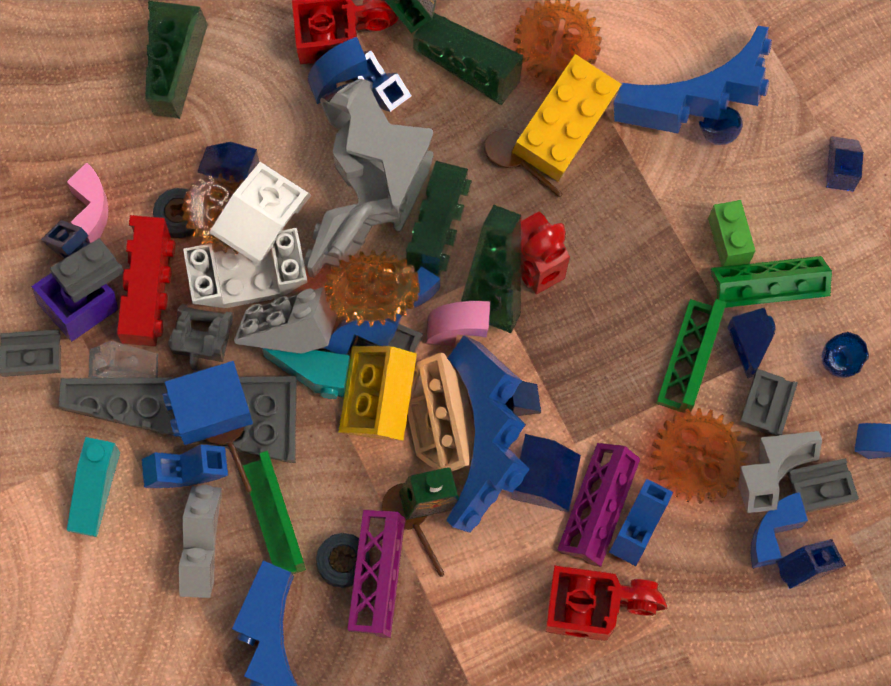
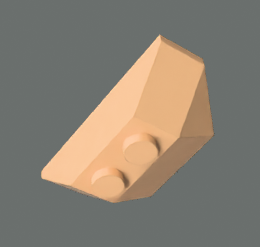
M440 352L416 362L408 418L416 456L436 470L451 468V471L468 466L474 450L475 427L466 386L445 354Z

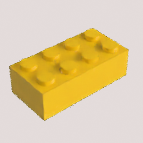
M575 54L517 140L512 153L559 182L622 84Z

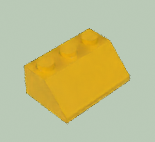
M352 346L338 433L383 440H404L416 353L392 346Z

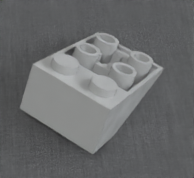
M324 287L315 290L311 288L306 289L292 297L282 296L265 305L255 304L249 307L244 313L234 342L239 345L302 354L328 346L337 314Z

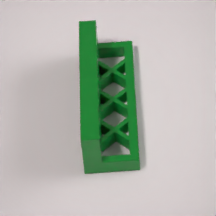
M822 256L711 268V276L717 285L716 299L727 302L725 308L831 296L832 270Z
M690 299L656 404L690 415L695 405L727 302L715 299L711 306ZM693 309L709 314L707 322L696 327L691 318ZM689 324L691 329L686 331L687 326ZM702 329H704L703 335H701L699 332ZM691 334H695L700 343L699 347L688 352L683 339ZM681 349L683 355L678 357L679 351ZM696 354L695 360L693 361L691 356ZM686 359L691 367V373L680 378L674 367L676 363ZM673 375L675 380L670 382L671 376ZM686 380H688L687 385H686V388H685L683 382L686 381ZM678 384L683 393L681 403L665 398L667 389Z
M268 450L259 453L261 460L243 465L252 488L250 492L251 499L272 564L292 574H296L306 570Z

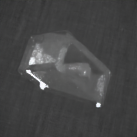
M108 341L90 349L88 377L158 378V353Z

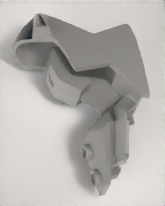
M360 78L354 82L339 86L320 99L329 123L339 130L336 134L333 148L335 168L348 186H352L359 200L357 204L327 211L322 224L317 223L313 234V240H316L313 250L308 249L304 260L309 277L315 278L325 264L330 265L331 268L336 270L345 268L365 243V238L372 226L392 222L394 229L400 232L420 194L433 161V152L428 151L433 137V130L430 128L390 124L374 97L372 82Z

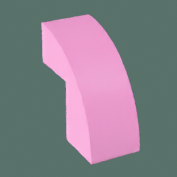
M86 163L67 181L71 193L87 206L71 221V224L84 229L89 235L86 241L90 244L99 239L105 229L108 219V201L99 177L93 168Z
M464 301L437 307L428 316L426 344L455 346L457 335L486 337L489 328L490 302Z

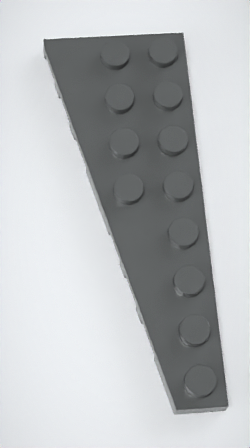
M296 376L239 377L253 424L245 426L242 434L233 441L236 451L260 456L259 453L268 450L271 459L296 463ZM178 377L61 378L59 407L63 411L174 436L170 420L175 419L173 409L167 411L162 394L167 393L165 381ZM205 439L200 440V441H197V442L206 443V444H210V445H214V446H222V447H225V448L229 449V447H228L227 444H225V445H216V444H212V443L206 441Z

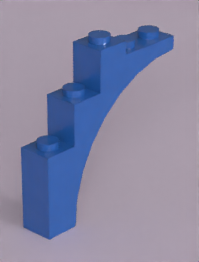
M758 25L751 40L740 53L726 64L705 75L687 81L661 85L621 83L622 85L614 101V121L678 134L682 123H687L689 114L718 120L722 109H727L729 101L758 106L761 96L767 95L769 80L765 79L766 67H764L765 58H763L764 55H769L772 45V39H768L769 27Z
M464 335L447 359L459 372L470 396L475 426L474 450L468 478L459 500L446 521L454 528L471 533L473 528L480 523L482 516L491 504L497 500L502 489L513 493L522 483L524 476L530 469L509 449L510 445L517 440L526 424L505 405L508 399L514 395L522 380L482 343Z
M264 560L232 627V630L239 633L238 640L254 646L256 641L259 642L244 677L251 680L249 686H298L287 659L283 629L286 599L294 575Z

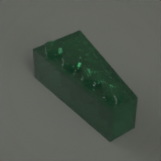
M148 0L149 20L147 30L149 32V43L147 45L148 67H146L145 99L154 115L180 119L208 24L201 8L198 6Z
M434 13L433 18L422 25L413 35V49L501 106L520 83L523 63L522 54L469 30L444 16Z
M439 161L435 162L426 189L427 200L423 199L418 217L420 223L415 222L411 242H408L406 248V272L416 274L422 266L440 278L441 271H447L450 261V255L447 254L449 245L454 246L458 230L454 229L456 220H462L465 205L461 204L463 196L468 197L472 180L468 179L467 168Z
M493 205L481 229L461 302L489 301V325L512 333L521 315V214Z

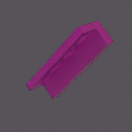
M597 443L557 551L560 553L581 557L593 566H602L640 462V458L626 446ZM604 453H612L610 461L601 466L600 463ZM601 478L600 488L592 493L593 483ZM591 505L590 515L582 520L581 514L583 510ZM581 533L582 537L578 548L570 547L572 538Z
M363 510L348 622L349 632L370 633L382 638H391L405 518L399 512ZM370 518L385 519L384 530L374 538L369 531ZM376 545L381 551V558L375 565L370 567L365 561L366 552ZM372 575L377 581V590L367 598L361 591L362 583ZM360 596H361V598L364 600L361 604H360ZM373 600H375V606L371 604ZM368 605L374 613L372 626L357 625L358 613Z

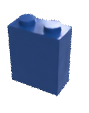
M234 361L165 381L167 393L162 394L167 411L173 409L175 419L170 420L174 436H181L184 445L253 424Z

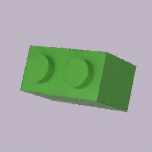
M737 200L713 205L708 220L721 267L750 264L756 250L742 201Z

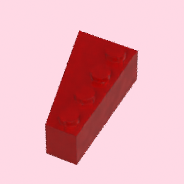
M130 215L129 226L132 227L134 235L133 240H127L126 252H128L130 268L124 269L123 288L124 291L128 292L127 295L121 296L117 335L122 344L156 347L157 339L162 337L164 330V321L160 319L162 310L167 308L168 295L164 292L166 283L170 284L172 268L168 265L170 257L175 255L176 242L171 239L165 218Z

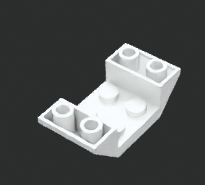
M259 162L232 195L209 233L259 264L272 248L280 231L294 213L298 214L311 194L270 167Z
M297 228L281 230L272 248L259 264L235 249L214 252L212 243L183 249L193 304L230 308L277 299L307 283Z

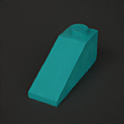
M262 348L264 357L289 375L296 376L299 382L315 393H319L321 397L327 399H337L338 396L344 397L350 355L318 350L300 354Z
M85 437L77 465L67 525L68 532L97 537L121 453L115 443Z

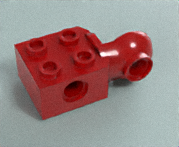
M292 0L296 49L300 65L316 63L320 57L332 48L357 37L356 30L381 31L394 25L399 17L385 0H363V5H355L352 0Z
M540 211L510 227L507 250L505 251L510 263L513 266L517 265L522 272L520 276L525 286L532 288L536 295L565 279L570 260L564 245L566 238L564 224L557 223L551 225Z
M554 565L546 633L607 641L616 627L620 606L627 607L629 613L642 616H654L656 611L666 610L668 607L664 596L658 590V583L654 581L634 579L631 580L630 586H623L620 584L616 574Z

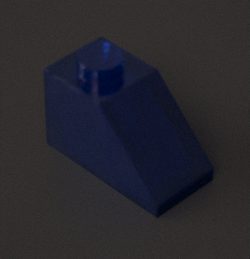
M830 137L826 188L854 192L862 178L864 152L859 140Z
M234 142L207 146L197 171L200 174L241 185L259 163L257 149Z
M765 307L734 316L727 326L747 379L754 376L776 331L775 322L772 316L767 315Z
M833 539L803 546L776 561L780 576L787 583L789 589L805 585L846 566Z

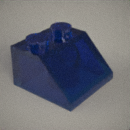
M525 434L520 460L530 470L524 476L522 483L513 491L511 499L569 512L581 455L555 440Z

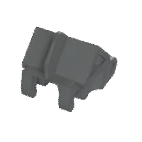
M181 304L177 309L176 327L173 329L168 341L171 352L173 354L190 356V365L192 370L195 371L199 358L223 362L233 322V312L222 314L188 308L187 304ZM191 320L211 323L208 332L193 330L191 328Z

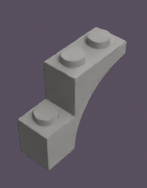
M819 431L761 438L759 449L760 464L740 467L738 487L747 513L777 510L780 490L778 484L783 476L801 464L819 460L822 437Z
M200 485L192 486L183 514V552L179 562L180 597H211L215 581V546L222 499L221 487Z

